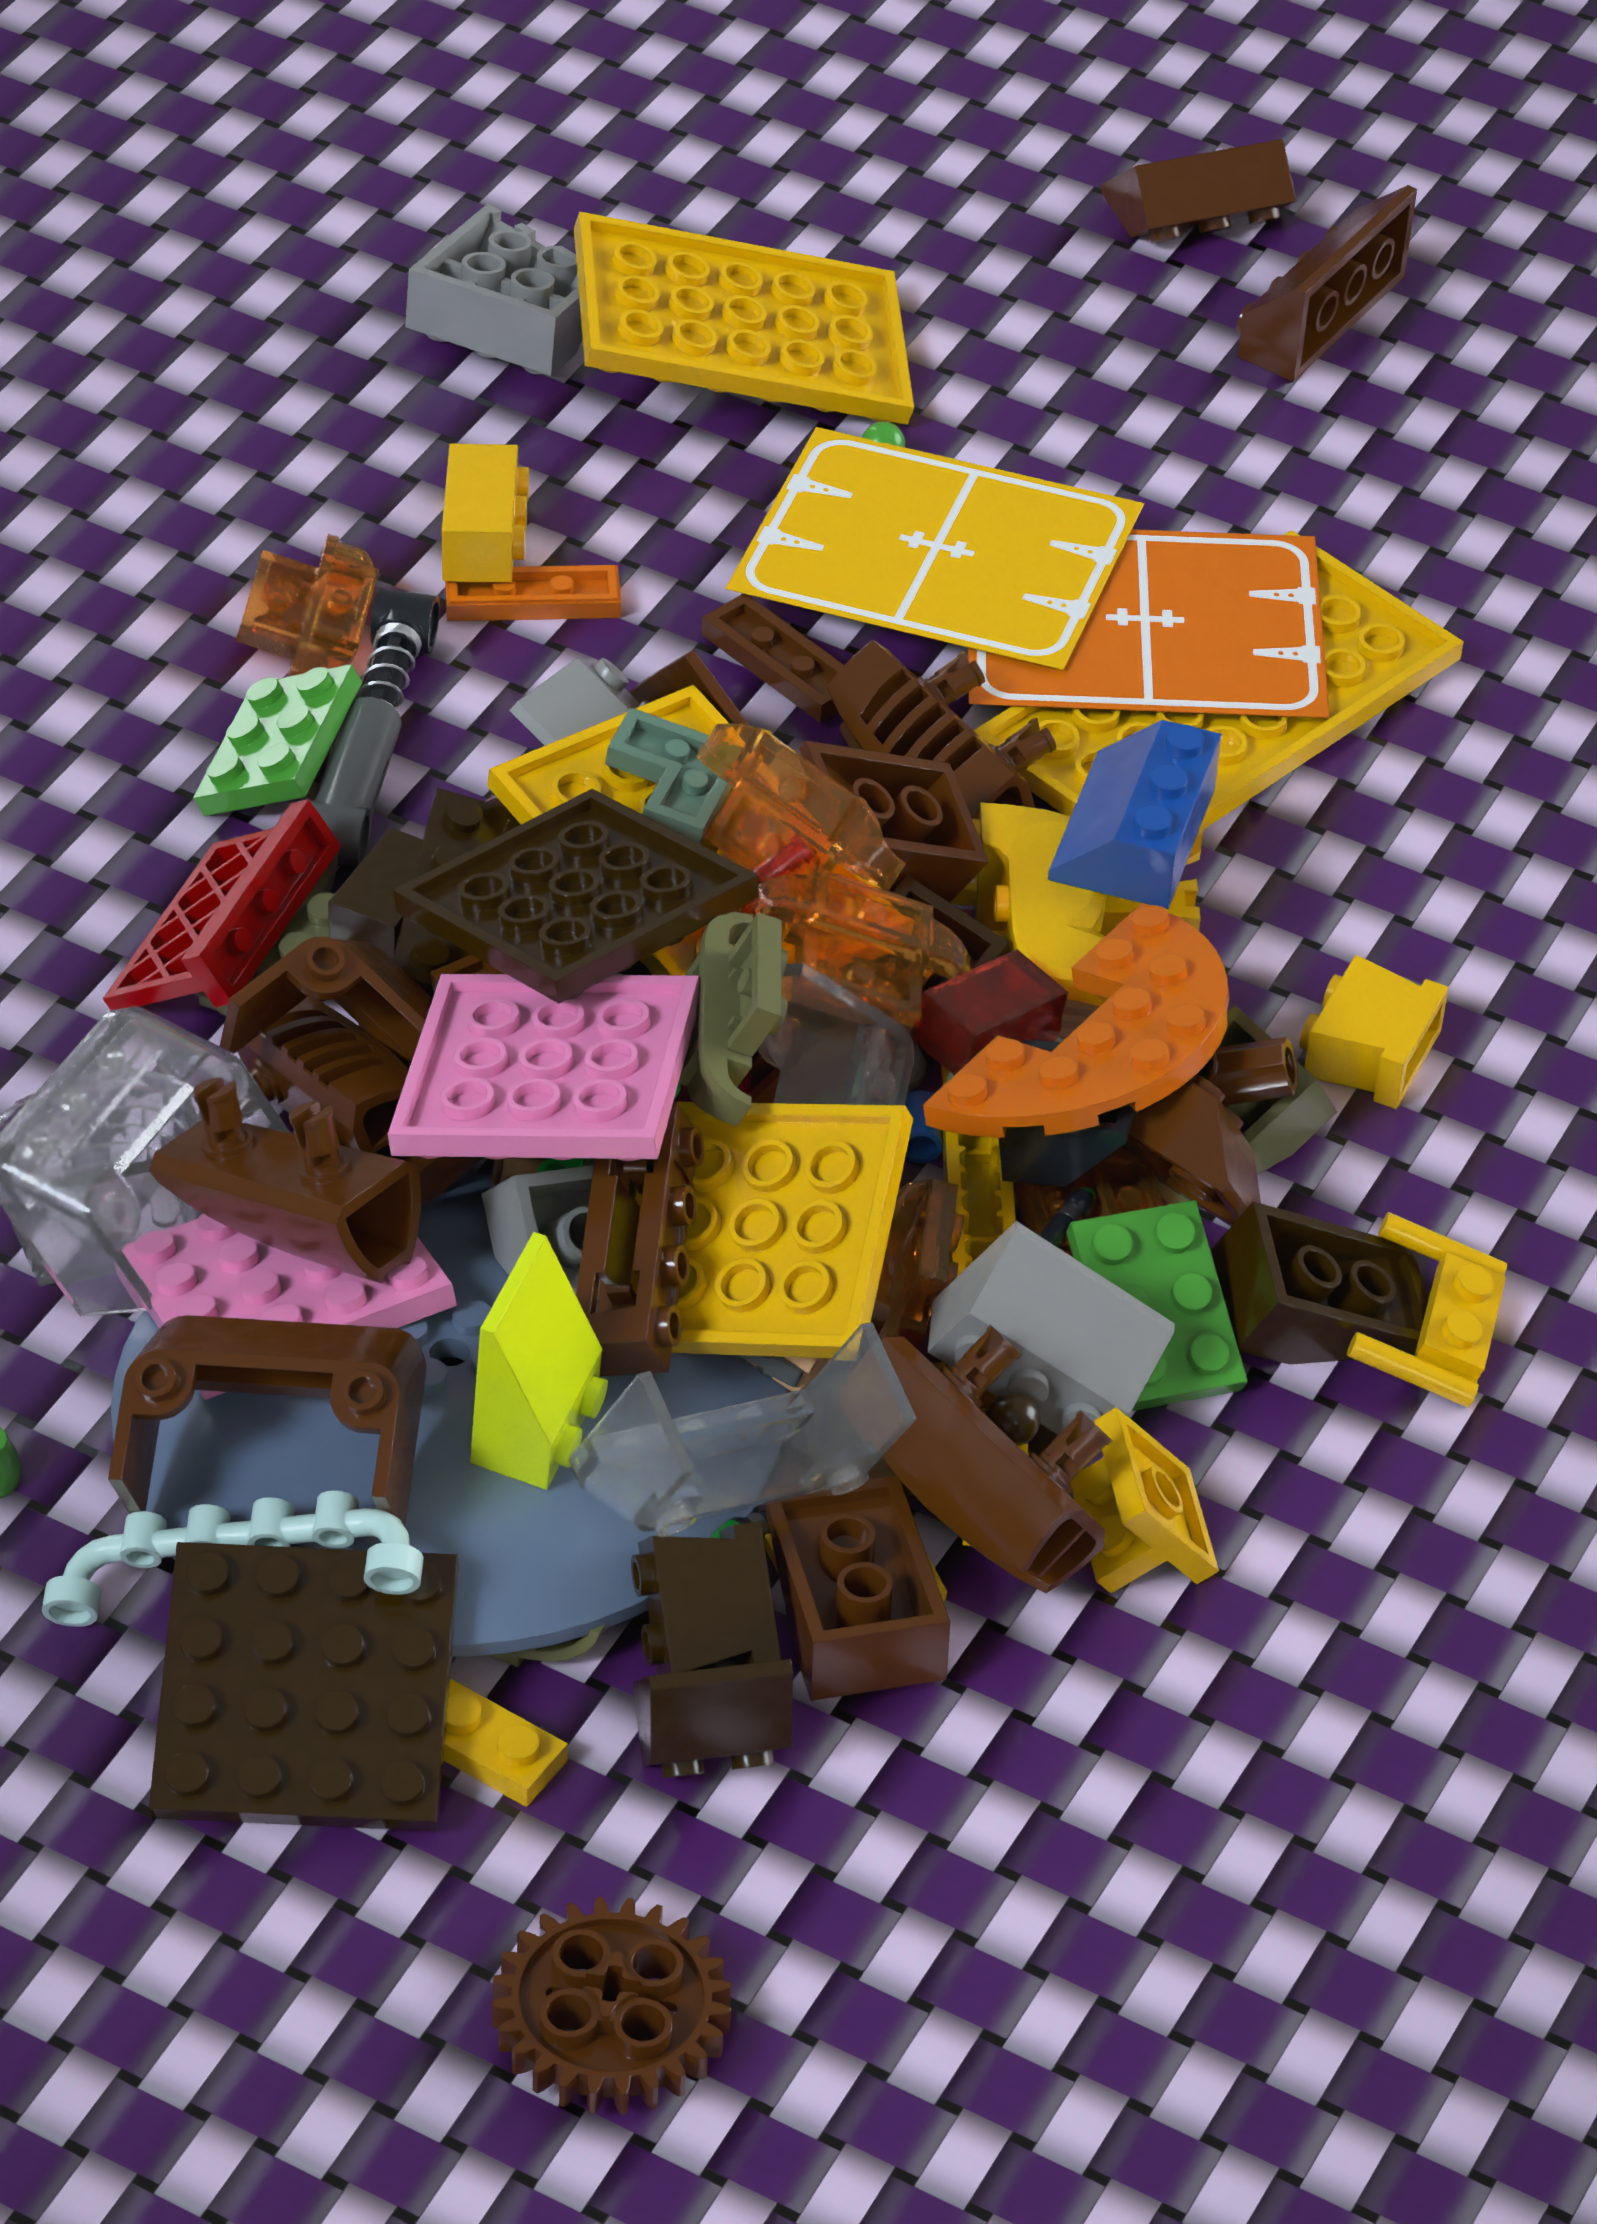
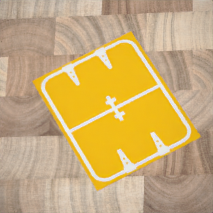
M816 427L725 589L1064 670L1145 503Z

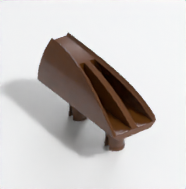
M222 1077L211 1078L199 1083L193 1090L202 1120L154 1153L149 1172L159 1184L206 1216L264 1244L306 1260L383 1284L385 1275L403 1262L409 1264L411 1262L416 1245L421 1212L418 1166L405 1160L339 1145L331 1104L323 1110H320L319 1101L304 1103L294 1108L289 1115L290 1123L294 1128V1135L243 1123L235 1081L233 1080L224 1086Z

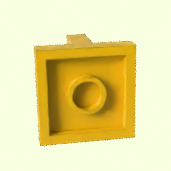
M1117 1407L1095 1419L1094 1423L1112 1442L1102 1449L1104 1457L1081 1470L1070 1485L1073 1489L1074 1500L1105 1529L1104 1548L1091 1559L1096 1582L1110 1593H1113L1166 1561L1170 1562L1196 1584L1219 1572L1190 1468Z

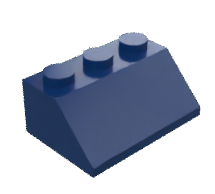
M1160 720L1097 751L1049 868L1048 880L1169 909L1215 790L1222 734L1191 725Z

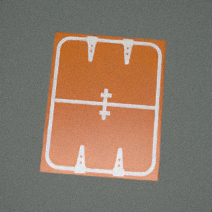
M1132 529L1064 670L968 648L969 664L975 660L985 677L984 684L975 687L969 692V704L1330 718L1315 536Z

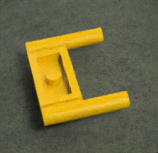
M1387 1212L1379 1228L1378 1236L1439 1262L1415 1356L1359 1332H1356L1347 1350V1356L1469 1408L1478 1391L1479 1384L1477 1381L1485 1369L1506 1281V1276L1504 1275L1508 1264Z

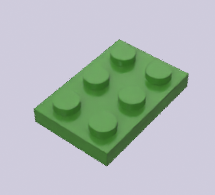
M349 664L329 669L317 667L304 674L279 679L267 677L252 684L246 692L243 703L232 724L228 727L226 735L212 762L207 767L206 774L193 797L202 814L208 816L306 797L362 684L353 665Z
M1196 1200L1070 1223L1066 1233L1074 1259L1175 1323L1174 1333L1132 1411L1243 1390L1248 1381Z

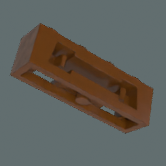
M673 1102L658 1159H639L635 1161L617 1159L616 1162V1159L595 1158L576 1297L602 1347L600 1376L669 1373L672 1346H677L681 1339L682 1326L677 1306L680 1286L686 1285L689 1277V1259L685 1249L687 1228L695 1223L697 1215L693 1178L695 1167H700L703 1163L704 1140L701 1130L697 1126H693L678 1102ZM635 1185L638 1188V1193L642 1194L641 1209L633 1199ZM632 1265L633 1272L639 1279L637 1294L633 1290V1285L630 1284Z

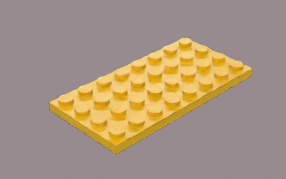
M1290 530L1284 534L1291 536H1300L1293 530ZM1316 546L1330 718L1011 706L973 731L987 744H992L996 747L1026 726L1033 718L1038 719L1040 731L1047 727L1056 742L1057 749L1052 753L1046 754L1027 769L1024 768L1018 773L1029 783L1031 792L1067 816L1072 815L1097 751L1160 720L1191 725L1196 728L1221 733L1215 790L1203 818L1204 829H1206L1459 661L1464 641Z

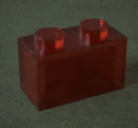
M1016 949L924 991L913 1040L950 1073L955 1075L998 1035L1017 1040L1023 1043L1024 1039L1057 1040L1062 1029L1061 1020L1068 991Z

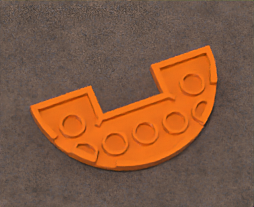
M1142 902L1071 967L1074 989L1103 997L1107 1000L1052 1052L998 1035L923 1104L926 1126L970 1136L1004 1138L1006 1127L1044 1125L1045 1136L1099 1126V1114L1128 1104L1137 1112L1165 1098L1183 1086L1204 1067L1221 1044L1227 1030V1010L1230 1001L1228 980L1224 964L1217 950L1203 934L1186 921L1169 913L1162 906L1149 905Z

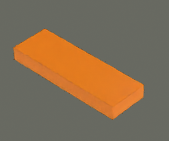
M618 565L513 567L512 583L445 581L447 621L621 618Z

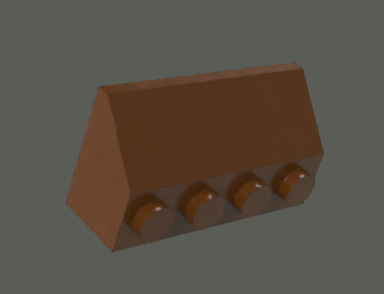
M1407 185L1355 209L1338 226H1331L1324 239L1311 251H1304L1296 265L1283 277H1276L1268 290L1257 301L1248 303L1243 308L1237 321L1236 329L1240 333L1238 357L1292 382L1305 372L1405 277L1417 189Z

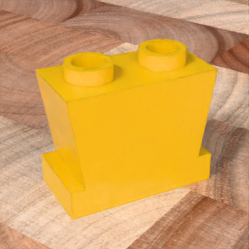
M1355 955L1343 976L1334 974L1323 998V1010L1320 1015L1311 1013L1305 1022L1299 1041V1048L1307 1050L1304 1068L1318 1080L1374 1092V1102L1397 1109L1441 1032L1449 987L1425 979L1423 984L1419 986L1371 961Z

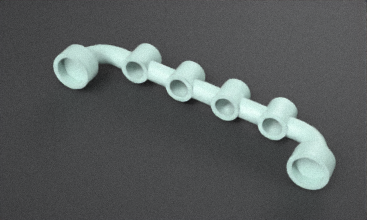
M326 1491L321 1493L317 1497L315 1514L294 1516L295 1508L291 1503L279 1498H261L253 1503L251 1520L230 1522V1513L222 1507L210 1504L196 1505L189 1510L187 1527L167 1529V1521L162 1516L153 1512L137 1511L126 1516L123 1534L109 1535L92 1540L74 1554L67 1563L63 1576L54 1577L47 1581L42 1613L48 1620L63 1626L83 1627L93 1624L98 1617L101 1589L90 1579L98 1569L106 1564L125 1562L138 1568L156 1567L161 1563L162 1558L174 1557L176 1555L177 1542L290 1547V1544L317 1542L325 1547L345 1548L352 1545L357 1537H377L381 1543L371 1546L367 1551L364 1581L370 1588L376 1591L394 1595L412 1593L420 1587L424 1558L419 1550L410 1546L409 1534L399 1518L383 1510L371 1508L358 1509L359 1500L354 1495L343 1491Z

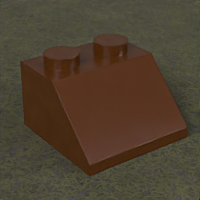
M1196 1074L1183 1086L1165 1098L1137 1111L1128 1139L1159 1182L1190 1201L1196 1200L1199 1207L1232 1226L1253 1201L1261 1203L1254 1150L1240 1132V1128L1244 1124L1243 1121L1230 1109L1221 1104L1225 1099V1095L1210 1081Z

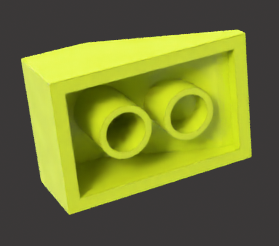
M536 1232L532 1233L480 1328L470 1463L547 1490L559 1466L569 1468L572 1465L582 1439L583 1430L580 1426L585 1417L592 1419L597 1417L606 1396L608 1380L600 1378L602 1347L547 1236Z

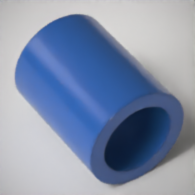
M927 1091L907 1093L900 1098L897 1104L905 1105L914 1118L905 1157L906 1160L914 1163L930 1162L936 1159L943 1150L942 1130L926 1126L923 1104L934 1095Z

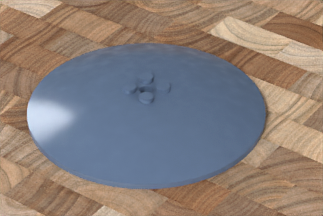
M465 1173L424 1206L420 1212L417 1236L451 1281L457 1306L398 1328L408 1332L416 1339L425 1357L427 1367L405 1528L409 1534L410 1546L416 1548L421 1553L458 1554L459 1574L452 1657L507 1654L551 1646L587 1636L590 1629L605 1624V1629L647 1611L648 1596H637L631 1573L632 1555L639 1554L638 1542L650 1536L711 1538V1534L726 1520L732 1517L743 1518L758 1512L764 1503V1496L770 1493L781 1463L787 1420L786 1388L773 1380L772 1377L761 1374L759 1368L756 1369L745 1358L739 1355L671 1353L669 1373L600 1376V1378L608 1380V1388L603 1405L595 1419L585 1417L580 1426L583 1430L582 1439L572 1465L569 1468L560 1465L547 1490L470 1463L480 1328L509 1277L494 1257L481 1195L483 1192L491 1189V1174ZM146 1308L138 1317L123 1347L114 1376L111 1401L113 1445L126 1371L159 1329ZM451 1357L458 1358L464 1362L456 1366H445L439 1360ZM195 1390L191 1402L181 1413L174 1417L160 1420L146 1511L156 1513L165 1518L167 1529L187 1527L189 1510L201 1504H210L224 1508L231 1515L230 1522L251 1520L253 1503L258 1499L267 1497L279 1498L291 1503L295 1508L294 1516L315 1514L317 1497L326 1491H343L354 1495L359 1500L358 1509H377L372 1498V1489L380 1434L357 1433L344 1427L332 1410L330 1398L226 1392L204 1400L199 1391ZM366 1536L355 1538L354 1543L345 1548L325 1547L317 1542L290 1544V1547L368 1550L371 1546L381 1543V1541L377 1537Z

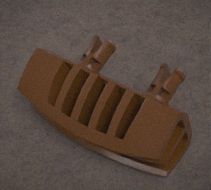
M872 640L841 668L827 686L838 713L844 720L839 730L850 748L950 763L972 819H979L980 802L1035 808L1029 783L1018 772L1024 768L1027 769L1046 754L1057 749L1056 742L1047 727L1040 731L1038 719L1033 718L1026 726L1008 737L1004 743L995 747L992 744H987L947 705L957 701L972 689L981 686L985 682V677L975 660L969 664L966 652L962 651L954 660L936 671L932 677L924 680L921 677H916L888 649Z
M308 996L237 1051L246 1072L241 1077L233 1079L237 1086L236 1093L243 1118L258 1110V1107L269 1102L274 1105L279 1104L290 1113L301 1104L319 1101L320 1110H323L330 1104L333 1108V1119L339 1145L405 1160L410 1163L419 1157L391 1156L387 1135L409 1069L380 1041L318 999Z
M992 1325L986 1328V1332L949 1370L945 1366L940 1370L935 1367L904 1336L884 1337L855 1374L843 1399L874 1448L914 1496L960 1538L1014 1577L1044 1593H1048L1059 1586L1094 1558L1104 1548L1105 1529L1069 1496L1073 1491L1069 1484L1112 1440L1079 1410L1075 1414L1076 1417L1039 1456L1034 1452L1028 1456L979 1409L983 1404L979 1399L983 1392L1016 1359L1018 1360L1022 1356Z

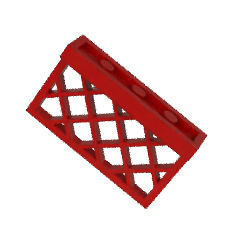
M306 799L291 803L274 828L216 842L211 845L102 998L112 1013L198 992H204L215 1008L229 1005L230 998L248 984L342 847L311 801Z

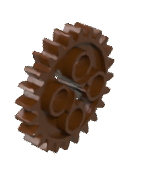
M596 1897L593 1914L584 1916L581 1910L573 1902L567 1903L566 1922L560 1924L545 1913L540 1915L539 1936L520 1930L517 1933V1952L504 1951L501 1955V1974L493 1976L492 2027L498 2028L499 2052H512V2072L515 2075L533 2070V2091L538 2094L546 2090L554 2083L558 2085L560 2106L565 2107L578 2093L587 2095V2107L590 2114H596L603 2098H613L619 2113L625 2115L628 2112L630 2097L640 2095L645 2104L651 2109H655L658 2105V2089L663 2086L678 2097L685 2095L686 2074L703 2080L707 2076L708 2057H721L723 2034H727L730 2031L731 1982L724 1981L723 1958H709L710 1938L704 1935L688 1940L689 1920L685 1917L675 1921L668 1927L663 1925V1906L658 1904L645 1917L635 1915L634 1899L628 1897L619 1913H610L603 1897ZM657 1978V1979H660V1980H648V1979ZM569 2028L576 2029L575 2031H564V2030H561V2029H569ZM646 2038L649 2041H638L635 2039Z

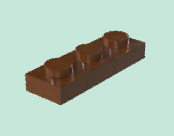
M741 594L702 616V636L819 723L838 713L827 686L844 665L748 594Z

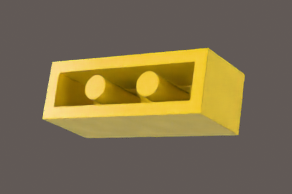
M449 444L442 521V581L512 583L514 560H525L529 467H518V445Z

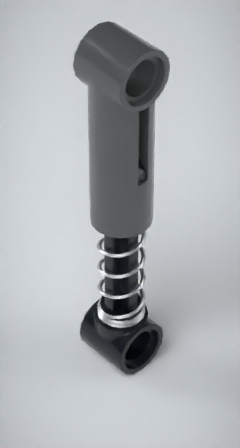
M379 588L372 610L370 630L373 652L368 657L367 670L362 675L361 687L334 739L314 801L310 800L342 846L339 850L338 866L357 868L367 855L371 819L402 725L396 707H399L404 701V695L401 690H404L409 685L410 679L407 673L414 669L415 658L421 652L432 653L435 646L440 617V599L438 595Z

